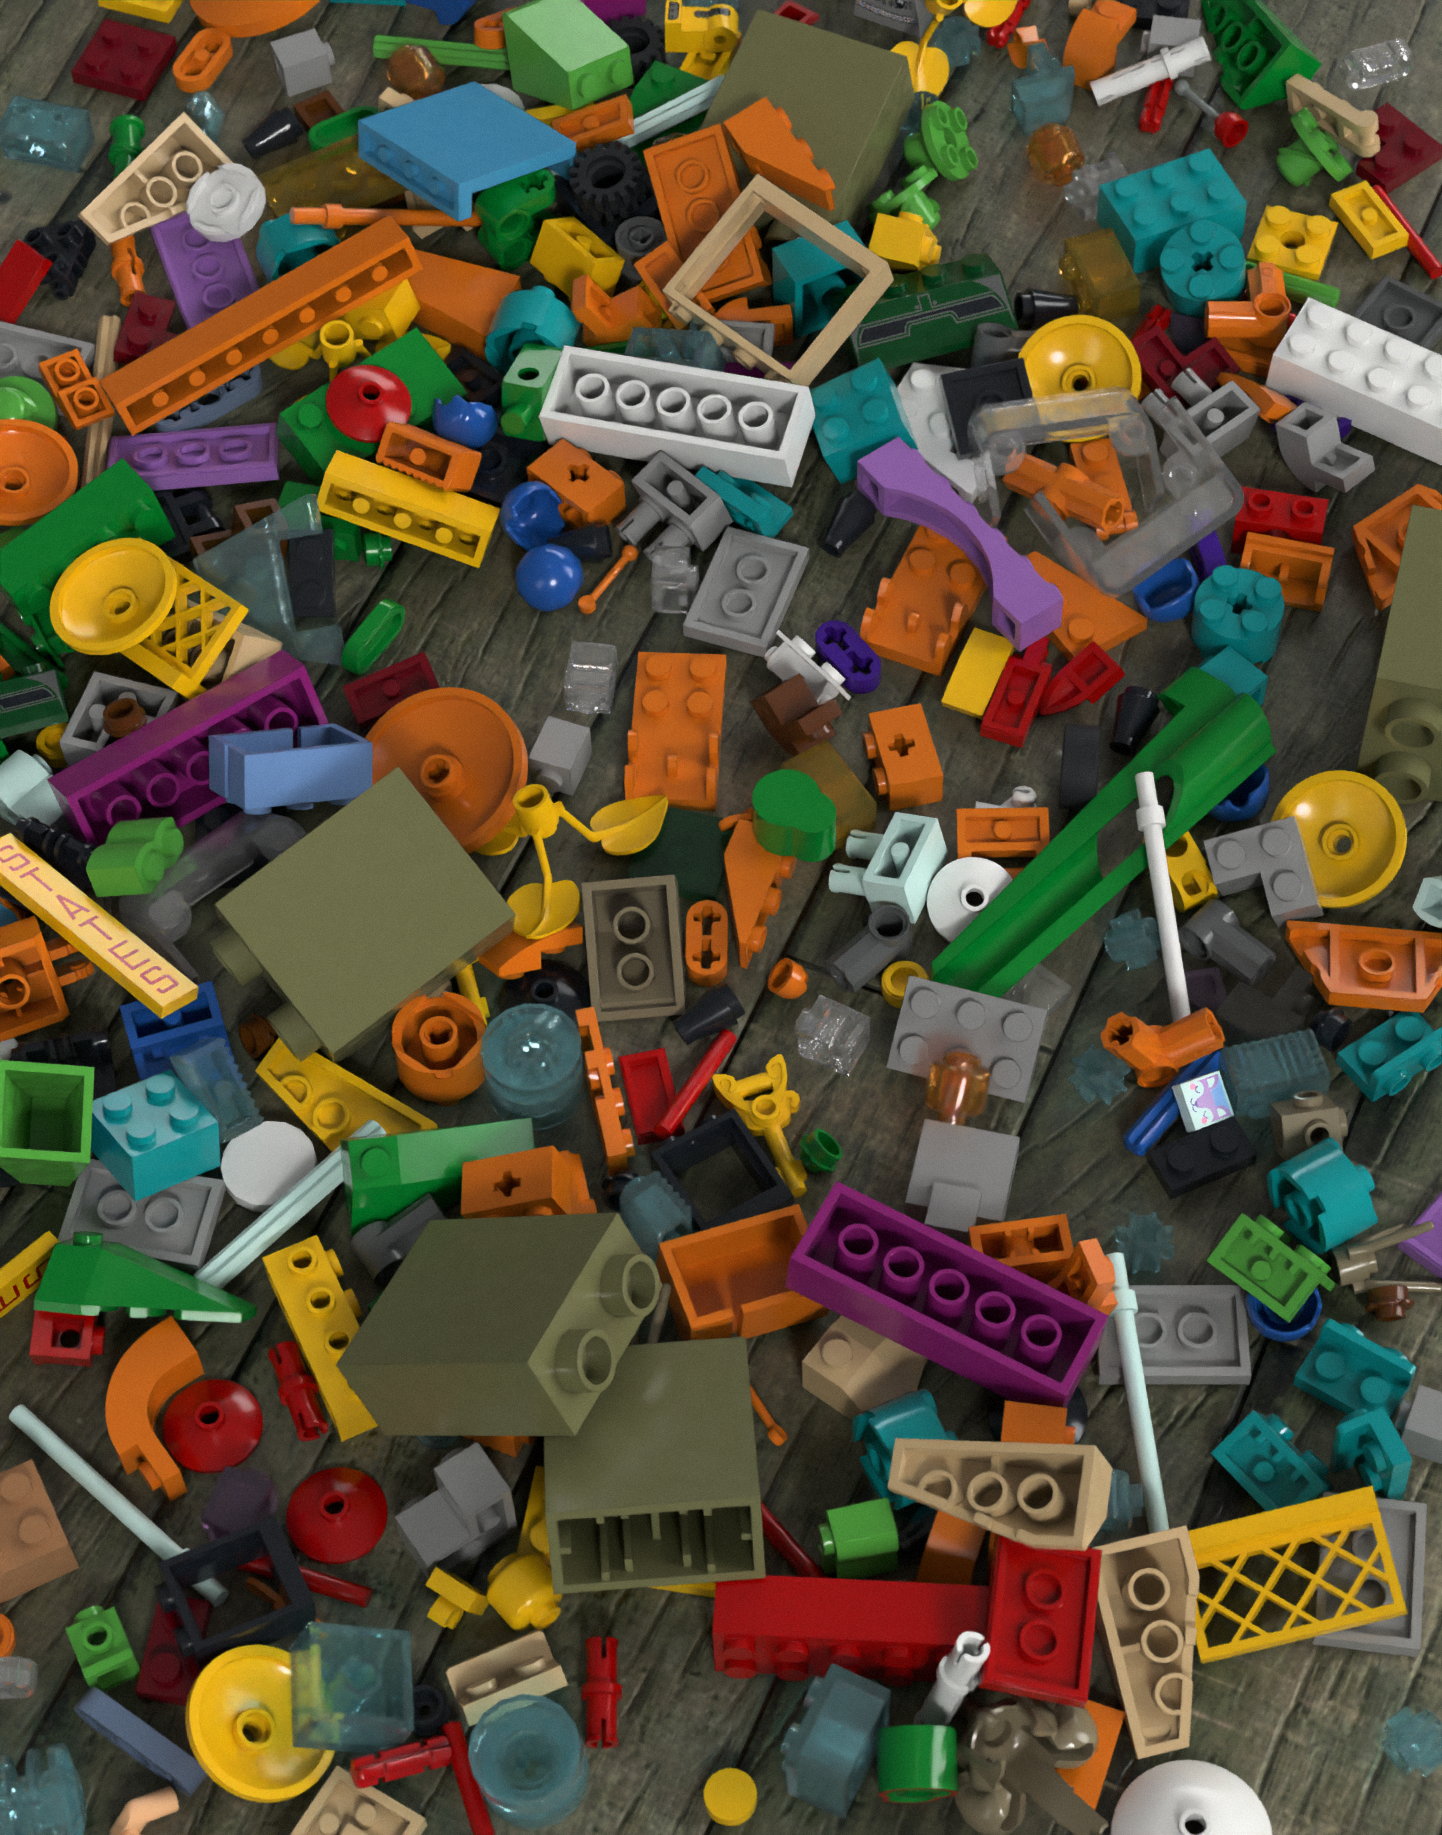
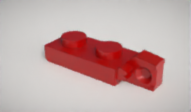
M1043 637L1028 646L1024 656L1014 654L1013 657L1009 656L981 723L980 736L1023 748L1051 680L1053 664L1046 663L1049 654L1047 650L1049 638Z

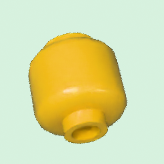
M518 1553L510 1554L496 1564L487 1578L489 1586L486 1598L514 1631H526L534 1627L536 1630H543L550 1626L559 1616L561 1609L558 1607V1604L563 1594H554L551 1570L535 1554H524L522 1556Z

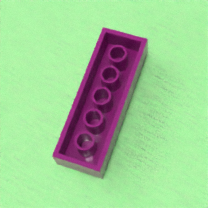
M282 649L142 726L140 729L133 731L129 735L53 775L47 781L74 837L99 847L106 844L110 830L119 821L173 817L178 829L226 802V798L209 789V735L291 728L293 729V748H298L297 727L329 723L305 666Z
M838 1181L835 1182L790 1257L785 1287L1013 1402L1066 1408L1094 1356L1109 1318L1108 1315Z

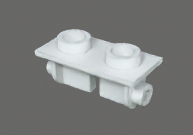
M780 630L776 632L784 642L779 648L777 646L771 647L764 656V659L767 661V668L771 672H774L781 680L800 673L818 704L835 698L839 693L849 701L851 696L840 686L846 679L827 661L819 667L811 659L816 652L798 635L789 640Z

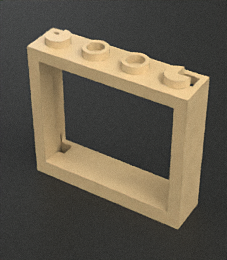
M756 174L664 287L662 292L670 304L668 311L673 317L685 325L690 321L701 328L699 333L715 347L719 348L721 344H724L732 349V357L746 369L752 370L755 366L765 373L764 379L808 387L891 285L894 278L888 262L771 182ZM764 211L864 279L791 370L692 302V299Z

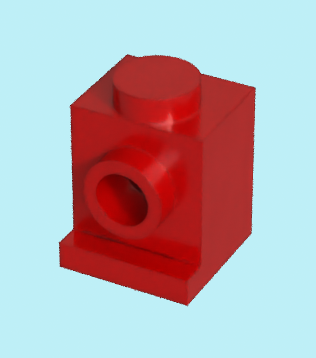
M35 1310L29 1356L33 1363L38 1365L48 1363L93 1367L94 1355H104L106 1326L98 1325V1316ZM69 1333L79 1335V1344L74 1348L63 1347L62 1339L65 1335Z

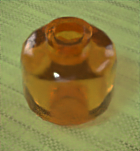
M408 44L392 54L388 62L387 78L396 92L406 94L414 101L442 92L441 87L446 79L445 70L428 48L421 45L414 46Z
M1050 123L1041 126L1030 136V142L1026 147V155L1036 178L1044 184L1055 183L1057 187H1062L1077 179V172L1081 170L1085 163V155L1072 129L1067 126H1060L1058 123Z
M946 1051L943 1054V1058L933 1060L930 1063L924 1101L930 1109L938 1112L937 1120L949 1124L965 1125L967 1117H975L985 1111L991 1074L985 1066L981 1065L982 1059L980 1057L962 1052Z

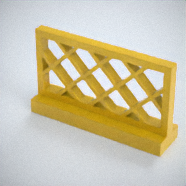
M167 556L172 562L177 576V591L174 599L175 614L166 617L160 626L146 639L133 647L120 651V653L191 700L208 691L200 683L249 609ZM200 590L201 604L187 609V595ZM230 607L231 609L221 624L213 627V612ZM201 617V632L188 636L187 622ZM175 627L176 641L162 646V632ZM201 644V654L192 667H189L188 649Z
M1373 1485L1188 1531L1197 1568L1201 1569L1212 1566L1228 1575L1213 1600L1200 1592L1197 1596L1198 1601L1208 1606L1203 1617H1201L1198 1601H1196V1643L1202 1664L1408 1614ZM1373 1526L1377 1545L1367 1562L1341 1548L1352 1531ZM1339 1535L1334 1544L1325 1539ZM1313 1541L1329 1550L1315 1575L1290 1561L1300 1544ZM1287 1548L1283 1556L1274 1551ZM1264 1554L1278 1563L1264 1587L1240 1574L1250 1556ZM1337 1555L1362 1569L1348 1594L1322 1580ZM1380 1555L1385 1573L1374 1567ZM1237 1560L1232 1569L1223 1564ZM1285 1568L1310 1581L1309 1586L1296 1606L1271 1592ZM1370 1574L1389 1585L1394 1603L1370 1608L1355 1599ZM1235 1580L1259 1594L1245 1619L1220 1605ZM1317 1587L1343 1601L1333 1618L1320 1621L1304 1612ZM1267 1599L1292 1613L1280 1631L1267 1633L1252 1624ZM1350 1605L1359 1610V1612L1346 1614ZM1216 1611L1240 1625L1230 1643L1209 1648L1205 1629ZM1299 1618L1309 1623L1294 1627ZM1248 1630L1257 1635L1256 1637L1243 1639Z

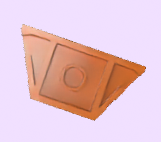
M1416 484L1353 526L1351 538L1375 606L1380 611L1392 603L1412 505L1442 510V495L1437 490Z
M1294 920L1286 921L1284 938L1328 1005L1424 1013L1442 987V933Z

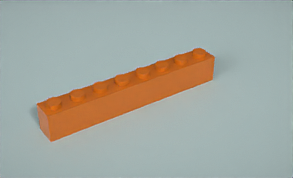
M388 215L99 380L116 413L130 434L134 436L317 331L326 323L338 319L423 270V267L407 234L391 215Z

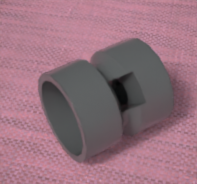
M647 216L633 217L624 221L615 233L616 252L625 259L618 281L626 291L638 286L643 280L633 264L667 241L663 223L655 218Z

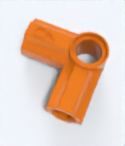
M1259 262L1256 267L1246 272L1248 301L1206 302L1204 310L1205 338H1250L1255 345L1263 348L1279 346L1287 332L1291 303L1285 293L1283 270L1276 268L1273 262Z
M1207 1007L1165 1027L1160 1025L1147 1026L1136 1016L1129 1017L1124 1012H1119L1108 1018L1105 1029L1100 1033L1104 1048L1134 1070L1137 1083L1144 1088H1155L1168 1084L1179 1073L1178 1068L1223 1048V1042L1225 1041L1221 1026L1213 1012Z

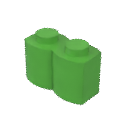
M173 817L122 820L112 827L106 844L97 847L93 851L86 866V872L96 897L149 894L156 889L164 876L165 869L175 864L184 847L182 833L177 829Z
M888 1497L825 1511L826 1523L817 1525L820 1539L818 1554L824 1576L833 1574V1577L836 1579L862 1580L897 1572L898 1561L896 1552H898L899 1548L898 1534Z

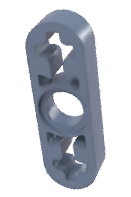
M257 364L207 393L219 396L215 403L203 405L198 403V399L156 422L157 433L201 429L253 399L263 389L260 366Z
M90 1687L73 1709L77 1715L90 1727L184 1795L191 1797L207 1777L206 1772L192 1756L99 1689Z

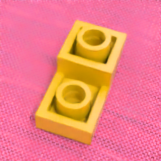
M974 627L950 678L941 701L942 706L983 720L1009 656H1012L1015 647L1004 637Z

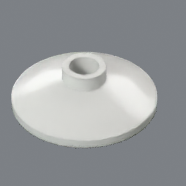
M966 857L947 864L933 878L927 894V912L933 927L944 939L951 943L1013 880L1012 877L1000 865L984 858ZM970 892H977L982 896L983 903L976 907L971 906L966 901V895Z

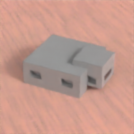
M925 1119L905 1200V1215L967 1245L968 1227L1004 1222L1019 1154L1020 1137Z

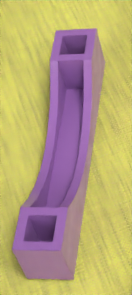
M897 437L857 461V490L868 498L882 515L905 519L925 526L949 539L969 557L978 568L987 586L992 606V625L1019 652L1061 626L1063 597L1059 589L1053 583H1047L1035 571L1027 557L1019 555L1007 544L1003 534L998 529L991 528L979 516L977 509L972 503L964 501L952 490L949 481L943 475H937L925 463L923 456L918 450L911 449L900 437Z

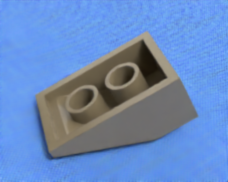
M664 875L581 883L591 1007L594 1006L598 1023L681 1016L686 1011L680 901L676 876Z

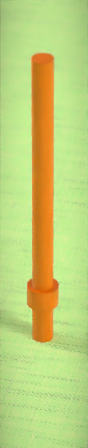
M322 204L321 208L292 207L290 209L291 224L322 225L323 229H341L343 225H372L388 215H391L399 226L481 227L483 224L474 210H472V217L458 222L441 210L343 208L341 204Z

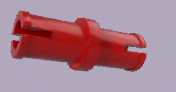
M284 1341L278 1343L276 1348L280 1356L277 1355L275 1349L271 1348L268 1352V1358L272 1363L280 1385L277 1391L280 1402L284 1406H288L299 1440L306 1442L318 1439L320 1434L316 1426L319 1427L322 1434L328 1431L329 1426L324 1419L316 1397L318 1393L316 1380L308 1375L296 1342Z
M601 1636L585 1640L586 1684L581 1686V1699L586 1702V1738H584V1744L586 1747L597 1749V1742L601 1741V1728L602 1749L618 1746L617 1701L622 1699V1685L617 1683V1648L619 1647V1642L613 1637H606V1644L602 1645V1657Z

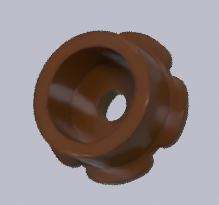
M131 698L113 701L103 711L105 720L103 723L104 731L119 739L140 729L147 720L145 710L138 706L137 702Z
M256 1013L249 1015L248 1021L241 1023L238 1028L241 1043L245 1051L252 1058H257L264 1054L266 1056L279 1038L267 1019L261 1015L258 1016Z
M1381 1286L1367 1291L1369 1304H1366L1364 1309L1367 1312L1375 1313L1376 1321L1378 1322L1399 1321L1406 1318L1405 1311L1414 1306V1301L1409 1300L1408 1288L1406 1286Z

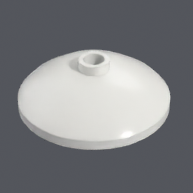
M1178 1760L1163 1763L1138 1776L1119 1799L1112 1818L1110 1835H1193L1186 1830L1185 1824L1189 1821H1197L1204 1827V1832L1199 1835H1272L1269 1817L1254 1791L1230 1771L1220 1766L1197 1760Z

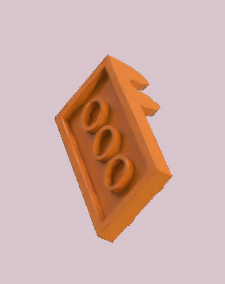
M721 123L643 150L667 240L683 263L686 262L742 193L726 131ZM754 224L701 288L710 303L757 287H765L772 284L771 273L767 265L762 261L759 253L762 241Z
M919 525L892 578L883 577L881 579L875 610L866 608L862 619L860 637L878 656L942 677L987 586L978 568L960 548L944 536L925 526Z
M638 652L631 730H628V765H625L624 773L625 800L644 796L666 795L668 799L667 809L716 811L727 655Z

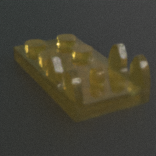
M358 133L257 176L265 188L266 204L275 219L290 213L292 207L321 208L322 204H341L343 208H368L409 190L359 158ZM343 225L341 229H333L339 240L346 235L349 225Z

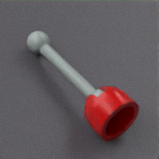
M1180 79L1175 82L1174 91L1177 95H1185L1214 120L1213 134L1221 144L1227 148H1232L1245 138L1249 126L1248 122L1239 114L1232 111L1218 114L1190 90L1189 83L1186 80Z

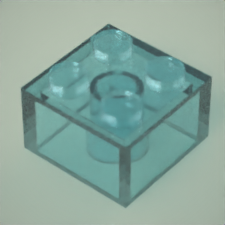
M309 1621L290 1648L292 1747L377 1754V1751L402 1745L414 1731L410 1631Z
M832 1663L825 1678L816 1676L807 1692L804 1706L808 1707L809 1710L802 1724L792 1723L783 1740L780 1752L786 1756L782 1763L781 1771L786 1773V1793L839 1818L845 1819L877 1753V1730L889 1727L890 1689Z

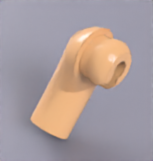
M168 1786L130 1800L110 1828L109 1835H140L148 1822L177 1812L179 1804L173 1788Z

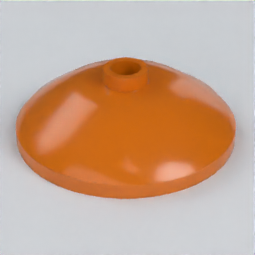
M1 419L0 525L20 526L33 524L74 494L78 483L76 455L69 443L59 433L43 424L23 419Z

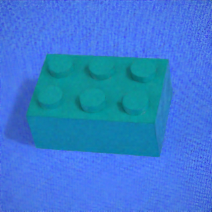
M1208 148L1099 185L1096 220L1131 274L1135 275L1160 266V256L1168 240L1176 232L1192 225L1197 220H1209L1213 224L1230 230L1238 239L1242 238L1247 202L1211 149Z

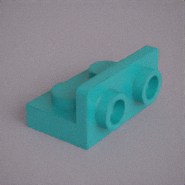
M702 466L695 475L696 478L720 495L732 520L748 532L774 539L793 516V510L789 505L752 480L730 477L723 471H719L716 475L705 466Z
M1401 1011L1339 1051L1336 1063L1373 1103L1386 1093L1390 1096L1399 1093L1408 1085L1412 1076L1423 1069L1427 1072L1432 1071L1442 1063V1027L1435 1031L1418 1012Z
M1327 1318L1321 1328L1319 1339L1295 1375L1293 1385L1346 1415L1359 1409H1366L1367 1412L1383 1406L1389 1418L1392 1419L1411 1388L1417 1367L1410 1363L1408 1358L1400 1351L1391 1347L1383 1348L1365 1338L1363 1333L1353 1325L1338 1323Z
M1382 1406L1370 1412H1367L1366 1409H1359L1349 1413L1340 1420L1335 1430L1330 1466L1334 1473L1359 1464L1360 1475L1366 1487L1373 1485L1374 1492L1377 1491L1380 1498L1402 1500L1406 1490L1412 1457L1386 1410Z
M1253 1410L1211 1452L1216 1460L1266 1512L1315 1500L1323 1491L1331 1492L1335 1488L1325 1478L1330 1472L1326 1464L1309 1449L1302 1454L1289 1441L1295 1433L1274 1413L1267 1418L1265 1415Z

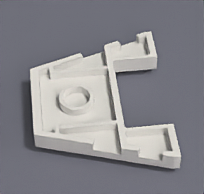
M913 363L897 387L916 440L918 451L923 456L925 463L937 475H943L950 485L959 491V496L964 501H969L973 504L989 478V467L968 458L958 460L939 384L941 374L965 370V368Z

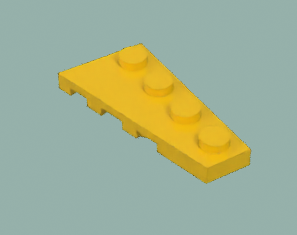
M280 1038L277 1039L255 1070L259 1078L331 1152L340 1146V1139L349 1138L368 1120L372 1119L379 1123L387 1134L438 1128L434 1121L316 1052L300 1063Z

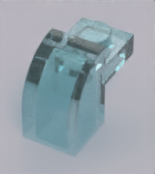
M1044 42L1028 46L1027 77L1012 80L1011 111L1024 137L1058 127L1067 120L1073 107L1074 68L1072 65L1060 68L1057 58L1050 56Z

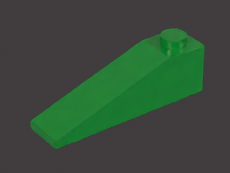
M1201 0L1208 31L1214 35L1217 49L1214 50L1215 59L1221 63L1224 74L1220 77L1222 87L1241 109L1247 110L1287 99V80L1297 73L1311 80L1316 71L1321 67L1322 63L1309 48L1261 0Z
M532 1117L340 1139L350 1236H355L363 1227L376 1221H390L428 1193L435 1199L442 1210L460 1202L462 1196L463 1163L535 1149Z
M90 1231L74 1232L73 1238L55 1244L35 1296L33 1309L99 1316V1311H115L119 1307H126V1313L131 1318L166 1315V1309L174 1310L173 1317L179 1320L242 1323L257 1315L256 1305L126 1245L103 1241L102 1233Z

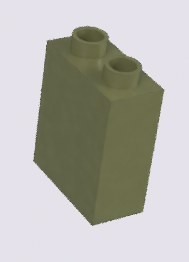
M757 9L699 130L719 123L724 126V121L766 96L774 109L781 107L785 111L793 127L790 131L796 140L803 137L814 156V159L811 161L817 170L824 167L829 173L836 188L831 192L835 208L828 211L787 190L778 188L832 225L847 220L854 229L915 99L907 56ZM730 145L743 192L755 175L748 171ZM765 211L754 223L760 237L764 238V245L770 252H772V248L802 237Z
M1412 505L1356 769L1357 773L1366 775L1380 783L1389 791L1398 804H1414L1424 799L1442 802V510Z
M397 767L216 902L215 907L218 918L225 930L209 941L208 945L241 988L245 987L259 975H262L284 1004L269 1014L266 1019L278 1037L300 1063L320 1049L328 1060L339 1065L393 1024L396 1015L403 1006L416 997L422 995L428 997L512 933L516 914L401 769Z
M618 1212L430 1220L336 1366L385 1436H576L600 1393L611 1384L615 1375L616 1365L644 1317L655 1308L663 1285L655 1263L650 1257L643 1254Z
M746 1336L628 1345L616 1365L615 1375L611 1384L600 1393L576 1436H544L545 1516L554 1594L766 1578L761 1498Z

